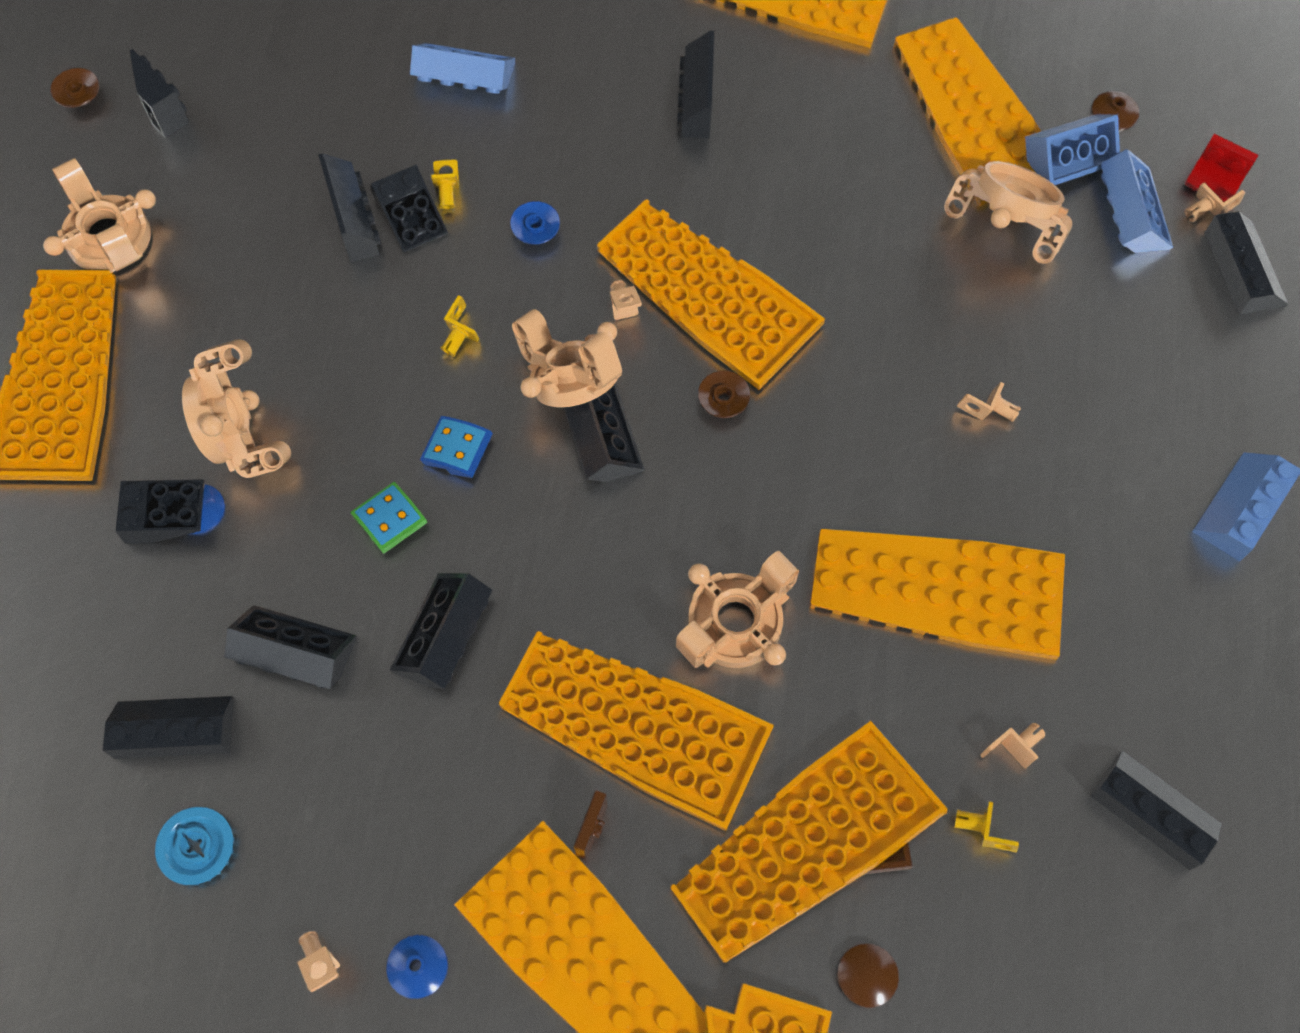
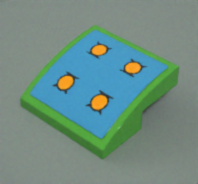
M395 482L350 512L355 521L363 528L370 540L383 554L428 523L410 498Z

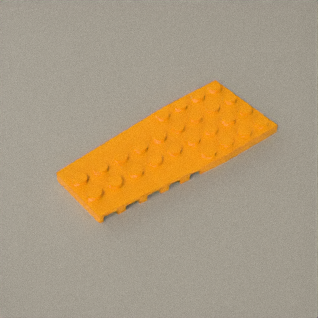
M716 0V1L721 2V3H724L725 0ZM728 0L737 3V8L745 10L746 7L757 10V15L767 18L768 14L778 17V22L867 48L872 46L887 0Z
M957 17L895 38L894 46L899 47L903 64H907L910 70V79L912 82H916L918 95L921 100L924 99L927 105L926 112L929 118H933L936 124L935 130L942 145L960 175L968 169H978L980 165L985 167L988 162L992 161L1015 164L1035 172L1027 162L1025 136L1041 132L1039 126ZM967 179V180H968L967 188L969 189V188L971 187V185H970V181H971V180H970V179ZM978 197L975 198L978 206L988 204V202Z
M647 199L597 244V251L696 342L758 390L777 373L825 322L824 317L769 276L742 259L737 261L730 256L728 250L722 246L718 249L709 243V238L703 234L700 236L689 230L687 224L684 222L677 223L669 217V213L665 210L658 211L652 207Z
M37 270L38 281L36 287H32L30 292L31 304L29 309H25L23 314L25 319L22 331H18L16 337L18 341L16 353L12 352L9 360L11 365L10 373L5 375L0 390V480L93 481L106 405L116 276L110 270Z
M821 529L818 538L810 608L832 610L833 614L842 615V613L849 614L867 622L870 619L886 623V626L892 628L899 626L912 629V632L917 634H933L939 636L938 639L972 647L1057 660L1060 657L1065 554L985 541Z
M540 631L536 632L499 701L501 709L646 794L724 831H727L774 727L771 723L695 688L665 677L653 676L648 674V671L638 667L634 669L623 665L619 660L604 658L594 654V651L585 648L583 650L569 645L567 641L547 637Z
M869 721L804 769L782 788L769 804L763 805L754 813L755 816L745 825H740L733 831V835L721 846L718 844L699 865H694L689 870L688 875L676 885L673 884L671 886L675 897L724 963L881 864L947 813L948 808L872 721Z
M544 821L535 827L454 904L514 973L578 1033H707L704 1011L605 886Z

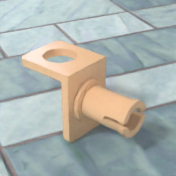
M1203 183L1196 194L1199 201L1186 208L1185 215L1187 218L1193 215L1190 221L1195 222L1209 211L1214 216L1227 213L1241 203L1245 191L1241 190L1223 202Z
M614 281L610 285L614 319L620 320L638 315V307L642 306L635 286L626 288L623 281Z
M1000 382L992 390L986 403L970 394H966L957 404L958 408L980 420H983L994 411L1013 422L1021 410V407L1001 398L1000 393L1004 386L1003 382ZM967 403H973L980 409H973Z
M1031 723L1019 735L1011 727L987 747L980 756L984 758L999 744H1002L1022 767L1026 769L1038 758L1031 748L1045 737V732L1041 729L1033 735L1035 730L1040 727L1036 723Z
M316 931L307 932L299 938V944L302 946L306 957L297 963L310 992H314L337 978L338 972L336 969L340 967L339 961L326 946L322 947Z

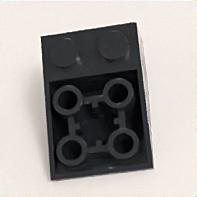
M131 49L129 51L137 94L152 125L167 138L189 123L185 114L187 108L178 98L180 93L174 84H168L163 74L158 69L154 70L144 55L139 56Z
M417 164L371 183L370 190L403 253L448 234Z
M205 480L121 481L115 532L124 544L155 543L201 531Z

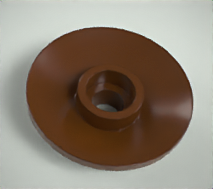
M72 68L61 72L55 77L50 91L53 99L58 104L70 108L80 107L96 97L99 91V81L96 75L88 69Z
M1107 91L1095 98L1092 104V115H1118L1119 131L1129 129L1137 122L1139 107L1129 95L1118 91Z
M717 371L703 379L699 386L698 399L702 408L710 415L718 418H731L742 413L748 406L750 389L747 382L740 375L731 371ZM725 396L728 400H720L719 398Z

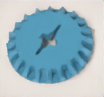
M192 807L178 812L164 824L156 840L155 856L160 870L170 880L186 886L199 885L203 882L211 881L213 877L221 874L222 869L229 864V858L234 852L233 842L235 839L232 834V828L227 820L213 809ZM186 835L196 842L202 840L199 846L205 857L195 851L189 853L192 847L190 841L185 837Z

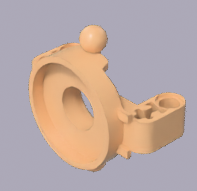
M76 158L52 169L71 204L67 205L71 212L65 218L62 228L57 231L58 237L50 236L45 239L43 243L45 252L49 255L57 256L65 249L72 261L79 267L86 270H110L111 273L140 260L151 238V227L142 209H150L155 205L156 197L153 192L146 189L140 190L135 198L130 194L125 197L119 195L102 196L99 190L94 191ZM103 219L117 220L114 226L96 235L89 234L90 228L97 221Z
M992 161L988 162L985 167L980 165L978 169L966 170L955 181L944 205L945 212L949 217L959 218L971 208L975 198L978 197L990 203L989 208L993 210L990 220L995 228H1005L1012 220L1014 222H1026L1043 230L1033 248L1034 259L1042 264H1047L1054 259L1072 229V220L1066 215L1069 210L1062 207L1064 202L1062 192L1041 175L1007 162ZM967 179H970L971 187L966 191H963L968 184ZM954 200H959L963 204V209L957 208ZM1057 224H1059L1061 226L1060 232L1056 235V237L1052 236L1055 229L1057 228ZM1042 245L1049 246L1052 253H1045L1042 250Z
M536 309L530 310L512 323V330L520 352L531 363L527 366L528 370L532 371L530 377L525 378L520 386L522 394L527 398L536 397L539 402L551 407L580 405L607 392L622 374V367L613 343L617 336V328L611 322L600 324L595 335L589 334L585 337V341L574 340L564 343L552 339L545 318Z
M238 339L210 347L197 354L194 358V368L189 369L191 376L185 380L183 385L182 405L188 429L201 453L215 464L226 462L230 472L236 470L240 476L251 478L282 467L290 459L291 449L283 441H273L260 446H255L249 431V420L251 419L249 410L257 408L260 402L259 396L252 390L241 392L240 388L232 387L226 371L246 363L252 356L250 345L246 341ZM232 348L239 352V360L233 357ZM217 357H219L220 360L215 364L208 362V360H212ZM271 451L278 453L280 460L274 459ZM260 460L256 465L254 463L249 464V462Z
M780 551L773 553L763 563L760 573L756 577L741 573L722 574L721 572L710 576V571L704 564L697 563L692 565L689 569L688 577L692 583L699 585V587L694 592L690 604L688 625L677 636L676 648L695 668L702 664L709 668L713 663L729 668H743L757 664L763 659L770 665L777 666L782 664L786 659V651L783 646L777 644L783 627V611L781 606L789 600L790 597L786 593L795 585L799 570ZM730 602L743 603L752 611L754 623L745 631L734 632L727 630L718 619L719 610Z

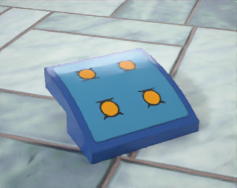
M441 416L420 461L426 466L446 469L451 475L473 478L493 433L470 422Z

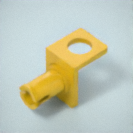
M457 160L434 161V175H431V179L435 189H439V208L453 209L455 208L453 188H459ZM449 166L452 168L453 174H439V171L442 167Z
M460 295L457 296L444 317L451 332L440 347L446 354L450 352V356L455 357L465 338L475 342L479 341L475 330L457 322L466 308V303Z
M989 801L988 810L984 812V815L957 809L954 828L981 832V835L984 836L982 845L984 847L1015 853L1018 851L1019 842L989 836L993 802Z

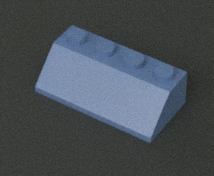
M422 43L412 45L410 75L418 76L417 80L431 82L432 79H438L442 85L454 86V82L462 83L463 88L477 90V86L485 87L486 92L500 93V90L507 89L515 58Z
M1095 114L1025 136L1027 162L1037 174L1046 178L1054 185L1102 170V162L1120 153L1118 115Z
M1128 149L1102 162L1103 173L1101 178L1108 188L1107 199L1114 209L1112 217L1120 230L1118 239L1121 245L1128 247L1134 253L1172 249L1173 244L1150 167Z
M1244 452L1192 532L1240 562L1255 547L1299 477L1300 468L1279 455Z

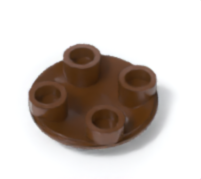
M859 944L850 948L841 958L838 966L837 980L843 993L850 1001L862 1007L872 1008L883 1005L892 998L898 987L899 972L894 959L885 949L874 944Z

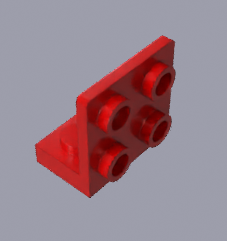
M1214 133L1184 184L1198 191L1200 185L1205 183L1225 202L1236 194L1259 155Z

